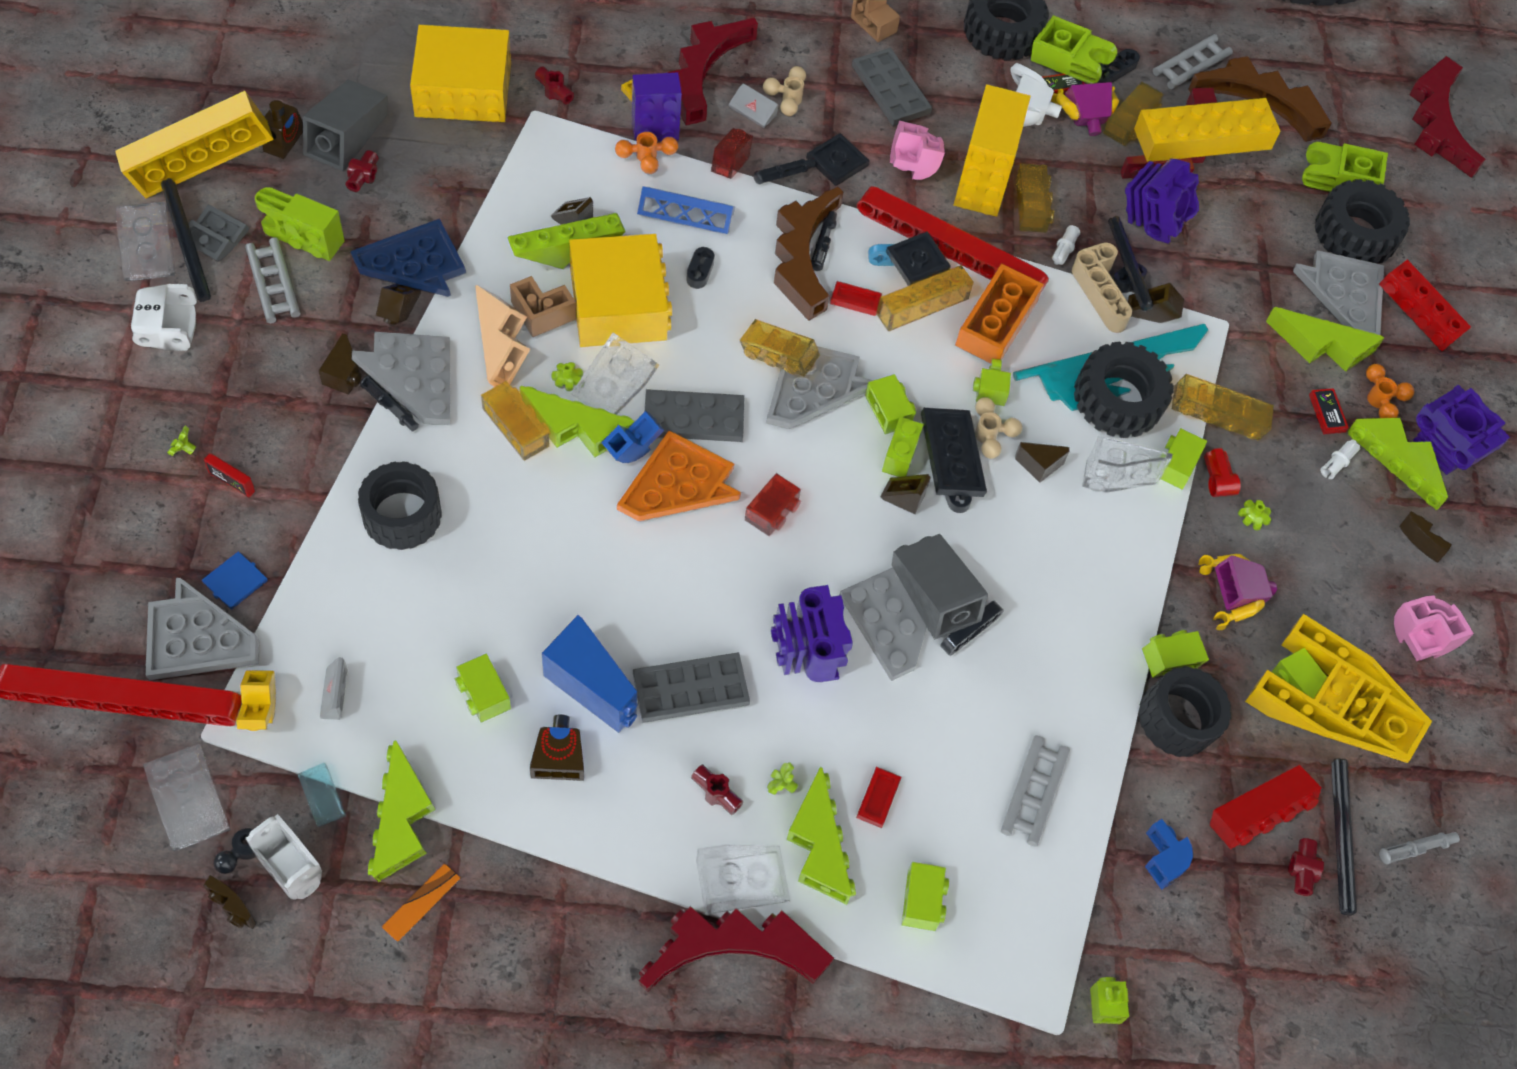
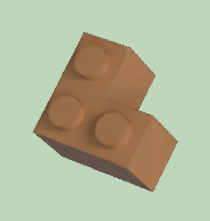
M853 0L851 18L877 42L897 32L900 16L886 4L887 0Z
M532 276L510 284L511 303L515 309L527 316L524 324L532 337L576 320V302L565 285L542 293Z

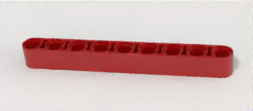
M869 187L857 203V209L862 215L907 238H912L928 231L946 258L989 280L993 278L1000 265L1003 264L1044 284L1042 291L1049 281L1048 275L1035 266L878 187Z
M2 664L0 666V698L5 700L219 726L236 725V719L242 704L241 695L228 690Z

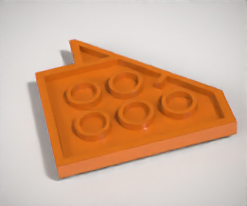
M668 431L618 502L617 510L637 521H643L737 501L740 499L741 492L724 484L734 470V463Z

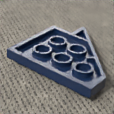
M440 218L350 251L361 275L446 297L451 296V293L445 281L466 273L465 266Z

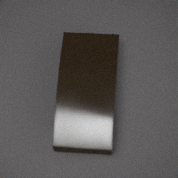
M1411 511L1400 524V529L1415 547L1438 563L1449 551L1452 544L1441 536L1430 532L1433 524Z
M209 875L203 886L209 893L208 898L223 906L222 909L228 916L227 921L241 929L244 925L254 929L256 923L243 901L227 885Z

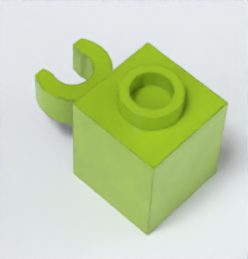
M992 358L989 369L982 368L980 376L975 377L973 391L977 392L976 402L981 398L987 397L995 405L1005 406L1010 391L1011 373L1001 371L1002 360Z
M1114 977L1099 978V981L1090 988L1093 1023L1122 1024L1129 1018V999L1126 982L1116 981Z

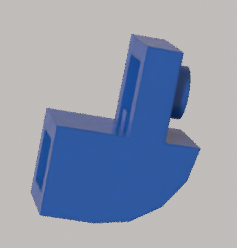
M645 411L629 428L618 425L601 443L616 461L631 463L645 456L651 450L649 445L664 429L649 412Z
M1160 819L1146 832L1160 853L1154 856L1145 867L1162 890L1179 879L1190 867L1193 849L1188 837L1178 841L1172 827L1166 825L1163 819Z

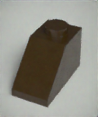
M1171 283L1147 289L1154 306L1146 312L1141 310L1135 293L1128 296V304L1132 309L1131 317L1157 323H1164L1182 317L1184 298Z
M400 284L382 287L375 316L381 317L385 323L393 325L407 320L421 294V290Z
M342 333L320 367L319 375L322 385L349 395L353 387L359 385L361 373L358 365L352 360L353 349L346 334Z

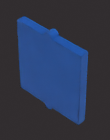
M239 551L202 579V583L213 592L214 598H219L230 610L268 581L256 568V564L254 562L250 563Z

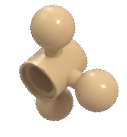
M795 66L789 71V77L785 79L784 85H781L776 78H768L763 83V90L767 95L773 96L778 92L783 93L780 109L786 116L794 115L798 110V105L802 102L806 72L802 67Z
M984 397L979 399L975 405L976 412L981 416L975 436L978 441L983 443L981 447L982 454L986 458L994 459L1001 453V445L996 440L998 432H1004L1008 437H1017L1022 432V424L1016 418H1009L1002 423L999 415L993 413L995 410L994 402L990 398Z

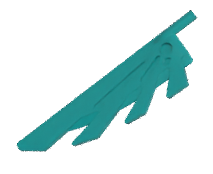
M1200 324L1133 341L1134 346L1139 347V345L1147 347L1146 350L1150 353L1152 351L1158 355V360H1160L1165 355L1193 351L1207 333L1208 328L1206 324ZM1092 352L1013 372L1014 380L1018 381L1039 375L1051 401L1061 400L1071 411L1078 410L1077 404L1079 402H1076L1074 398V385L1083 365ZM1166 364V371L1172 370L1175 365ZM1121 378L1105 379L1108 389L1116 397L1131 391L1130 388L1110 385L1122 380Z

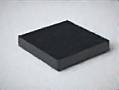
M841 133L809 151L806 156L807 160H815V167L835 186L869 166L870 162Z
M928 231L888 246L886 249L887 255L908 287L946 273L951 268V265Z

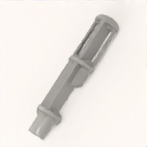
M1441 832L1422 839L1380 849L1379 856L1384 864H1390L1425 854L1427 850L1441 847L1446 849L1450 847V844L1458 843L1460 838L1457 832L1448 834Z

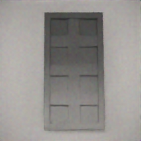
M891 47L853 59L852 67L892 126L898 125L899 121L907 122L931 114L932 106Z
M646 389L644 412H649L664 429L658 437L664 438L666 433L671 431L685 439L743 442L744 395Z
M739 652L633 669L642 723L750 705Z

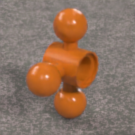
M651 132L640 133L637 136V144H631L628 140H620L615 145V152L620 158H628L633 152H636L637 159L641 161V169L646 174H653L658 170L657 151H662L666 155H673L678 150V142L675 138L665 137L661 142L657 143V137Z
M1372 364L1366 370V377L1369 381L1374 382L1375 385L1368 393L1367 400L1373 407L1380 408V418H1397L1399 410L1397 406L1390 403V400L1393 396H1396L1400 401L1412 399L1415 393L1414 387L1407 382L1396 385L1392 379L1385 377L1386 371L1382 365Z

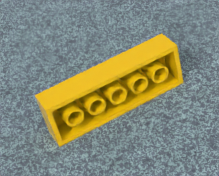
M243 91L124 146L115 152L121 172L146 199L163 191L161 187L162 180L171 178L177 185L272 141L273 137L266 118L247 92Z
M1266 98L1141 110L1134 127L1147 162L1270 150L1273 148L1280 133L1279 126Z

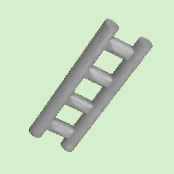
M1213 34L1155 67L1153 74L1159 76L1163 73L1170 80L1167 86L1172 90L1193 78L1194 74L1203 72L1232 55L1233 50L1230 47L1224 50L1216 44L1218 37L1216 34ZM1208 48L1215 55L1207 58L1201 51ZM1193 56L1200 64L1193 67L1186 59ZM1178 65L1185 72L1178 76L1171 68Z
M271 238L269 240L270 246L256 249L253 243H248L245 246L267 323L270 324L276 322L275 314L290 311L293 318L301 315L278 238ZM274 257L275 265L261 268L260 258ZM279 274L281 283L270 286L266 285L264 277ZM284 292L287 302L272 305L270 295Z
M1035 735L1001 829V833L1007 836H1011L1013 828L1029 834L1027 843L1035 847L1038 846L1070 749L1066 746H1060L1058 753L1042 747L1044 738ZM1038 757L1054 763L1050 776L1034 770ZM1030 780L1046 786L1041 800L1026 794ZM1022 804L1038 810L1033 824L1017 818Z

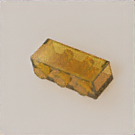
M1141 82L1109 117L1103 134L1123 146H1126L1131 140L1135 141L1137 135L1134 127L1141 110L1162 108L1161 100L1164 94Z
M1020 164L1016 176L1020 231L1047 233L1049 224H1053L1054 210H1051L1053 193L1049 192L1051 175H1048L1047 165Z
M757 319L753 321L739 340L744 354L749 359H757L771 367L776 366L785 369L790 374L796 373L804 377L820 356L814 339Z
M504 381L481 394L482 409L524 461L549 447V435L551 433L548 426L544 422L540 423L536 418L534 409L531 405H526L522 401V396L516 387L512 388L507 381Z

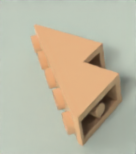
M476 285L487 380L492 386L498 385L507 390L530 351V348L516 339L527 316L495 294Z

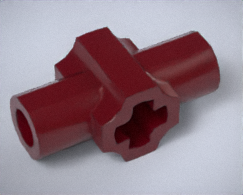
M544 66L537 69L535 78L545 86V96L549 100H560L565 105L573 100L574 93L564 85V75L560 71H549Z
M367 150L360 160L354 158L350 160L347 170L348 179L345 183L350 191L358 192L364 182L373 184L377 173L376 163L379 160L375 152Z
M702 764L691 775V779L706 792L705 800L711 806L721 805L729 814L733 815L743 805L744 801L729 788L730 780L723 773L715 775Z
M1309 838L1299 840L1298 851L1293 852L1288 864L1290 876L1295 877L1294 892L1302 896H1311L1313 894L1314 883H1318L1324 870L1322 858L1316 857L1318 843Z

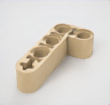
M1101 243L1082 249L1076 256L1072 267V274L1105 326L1111 332L1121 333L1125 330L1130 320L1132 309L1108 273L1116 259L1117 248L1111 243Z

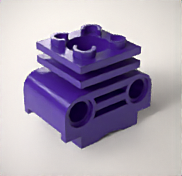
M1169 159L1163 166L1157 163L1154 167V162L1149 161L1143 169H1140L1136 177L1125 188L1128 223L1133 224L1136 220V225L1141 226L1144 222V230L1148 236L1167 244L1171 241L1170 236L1177 237L1182 231L1184 221L1187 222L1199 212V201L1196 194L1199 179L1198 174L1190 172V163L1178 159Z
M1457 385L1453 390L1430 404L1427 403L1423 406L1416 417L1417 425L1422 431L1417 434L1413 441L1431 442L1439 468L1448 475L1457 468L1462 470L1468 469L1501 448L1510 437L1502 429L1506 423L1498 414L1491 411L1484 404L1481 397L1472 388L1465 391L1460 385Z
M828 585L804 589L799 596L797 610L795 603L789 602L787 614L784 603L778 604L777 613L773 615L774 626H771V637L773 642H777L779 652H776V660L778 666H782L784 675L790 674L792 664L794 673H800L803 662L805 673L810 680L814 682L839 680L837 667L847 666L848 658L846 654L852 649L853 645L851 632L844 621L842 595L831 596Z

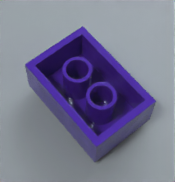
M678 72L632 75V129L634 141H637V136L642 132L653 133L657 137V142L662 141L665 137H673L679 140L682 93Z

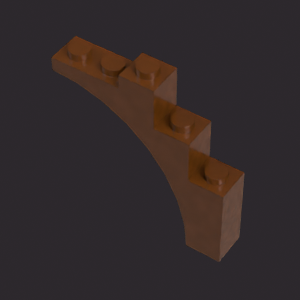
M1248 56L1230 59L1225 68L1194 74L1188 88L1190 93L1192 88H1213L1215 94H1227L1248 100L1266 98L1271 110L1293 126L1305 142L1324 138L1332 124L1308 85L1289 89L1278 71L1258 74Z
M838 186L830 191H825L821 196L812 201H807L803 206L797 201L789 205L786 204L778 210L776 226L783 234L776 241L775 255L783 263L775 269L774 284L808 321L825 312L828 308L830 296L819 283L812 268L809 245L814 233L824 219L827 218L830 211L835 212L841 207L844 192Z

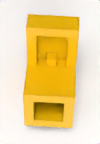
M246 670L240 684L242 706L236 719L237 729H248L250 731L266 730L268 723H273L275 714L274 671Z

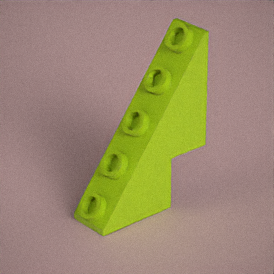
M618 213L511 235L507 238L514 256L564 269L570 263L569 240L622 236L626 231Z
M1278 307L1273 308L1266 320L1308 363L1313 362L1326 353L1345 372L1374 353L1384 339L1383 336Z
M520 386L521 402L556 448L578 436L595 458L607 451L601 442L618 425L629 428L634 423L630 417L625 415L619 416L609 413L602 408L596 409L579 401H570L556 394L537 391L533 387Z
M1400 418L1355 420L1348 430V435L1366 449L1371 456L1387 467L1391 473L1402 480L1411 490L1423 498L1428 505L1438 510L1447 500L1448 495L1431 442H1407Z
M396 740L393 741V745L388 746L387 762H390L388 773H384L382 779V789L385 790L384 801H380L378 804L377 816L381 818L379 829H375L373 834V846L376 847L374 858H370L368 864V875H372L378 882L427 854L411 824L436 810Z
M820 767L789 829L787 840L811 851L802 868L798 882L847 905L850 897L856 896V889L853 879L848 878L846 870L849 869V859L847 852H842L840 842H843L841 826L835 823L834 815H837L835 800L830 799L828 789L831 788L829 774L824 773L823 768Z

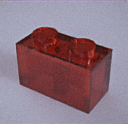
M732 128L714 148L711 172L732 179L749 159L753 135L746 133L744 130Z
M776 473L746 507L745 521L767 536H770L775 529L779 531L786 522V516L790 512L794 513L800 506L801 489Z

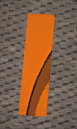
M443 864L382 928L392 938L399 941L458 882L460 877L446 864Z

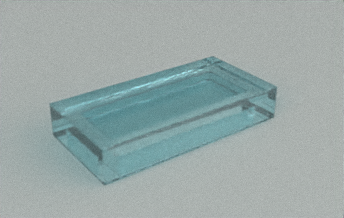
M326 763L319 764L298 774L317 827L324 826L346 816Z

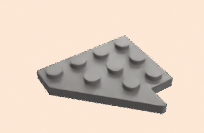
M1318 250L1314 255L1313 267L1302 264L1295 265L1293 272L1342 325L1380 335L1383 288L1379 283L1384 277V265Z
M893 567L841 590L839 595H842L844 605L890 680L893 681L914 671L927 626Z

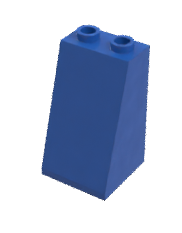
M577 615L542 652L543 676L619 733L624 727L629 728L637 718V691L583 618Z

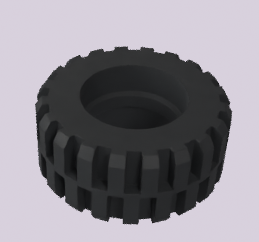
M969 0L964 19V32L968 41L972 42V46L976 50H981L983 55H990L992 59L996 60L999 58L1004 59V61H1010L1012 58L1018 60L1023 58V55L1026 57L1032 54L1033 42L1047 24L1049 18L1048 7L1043 0ZM996 17L1009 18L1016 23L1004 22Z
M1355 179L1353 182L1351 180L1343 182L1329 192L1316 216L1315 231L1318 233L1317 237L1320 243H1324L1323 247L1327 252L1331 251L1336 255L1376 264L1383 263L1393 256L1409 230V212L1407 207H1404V201L1401 197L1398 198L1396 192L1392 189L1388 190L1385 188V185L1381 183L1379 185L1375 184L1372 180H1366L1365 182L1362 179ZM1350 216L1365 220L1374 229L1360 226Z
M1120 341L1112 342L1110 346L1109 344L1102 345L1098 350H1094L1083 365L1074 385V398L1076 402H1079L1077 404L1079 412L1085 414L1084 419L1088 423L1092 422L1095 425L1094 428L1098 431L1104 430L1107 432V435L1113 437L1115 434H1118L1120 438H1129L1130 434H1132V437L1142 435L1143 432L1150 431L1170 405L1171 395L1174 392V385L1171 383L1173 380L1171 373L1166 371V364L1163 360H1158V355L1152 351L1150 353L1146 350L1147 347L1139 345V347L1134 346L1133 342L1121 344ZM1121 378L1130 382L1139 391L1142 401L1128 402L1116 397L1108 389L1105 379Z

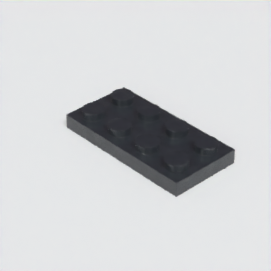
M924 407L921 411L922 424H924L923 429L936 495L984 497L987 493L970 410Z

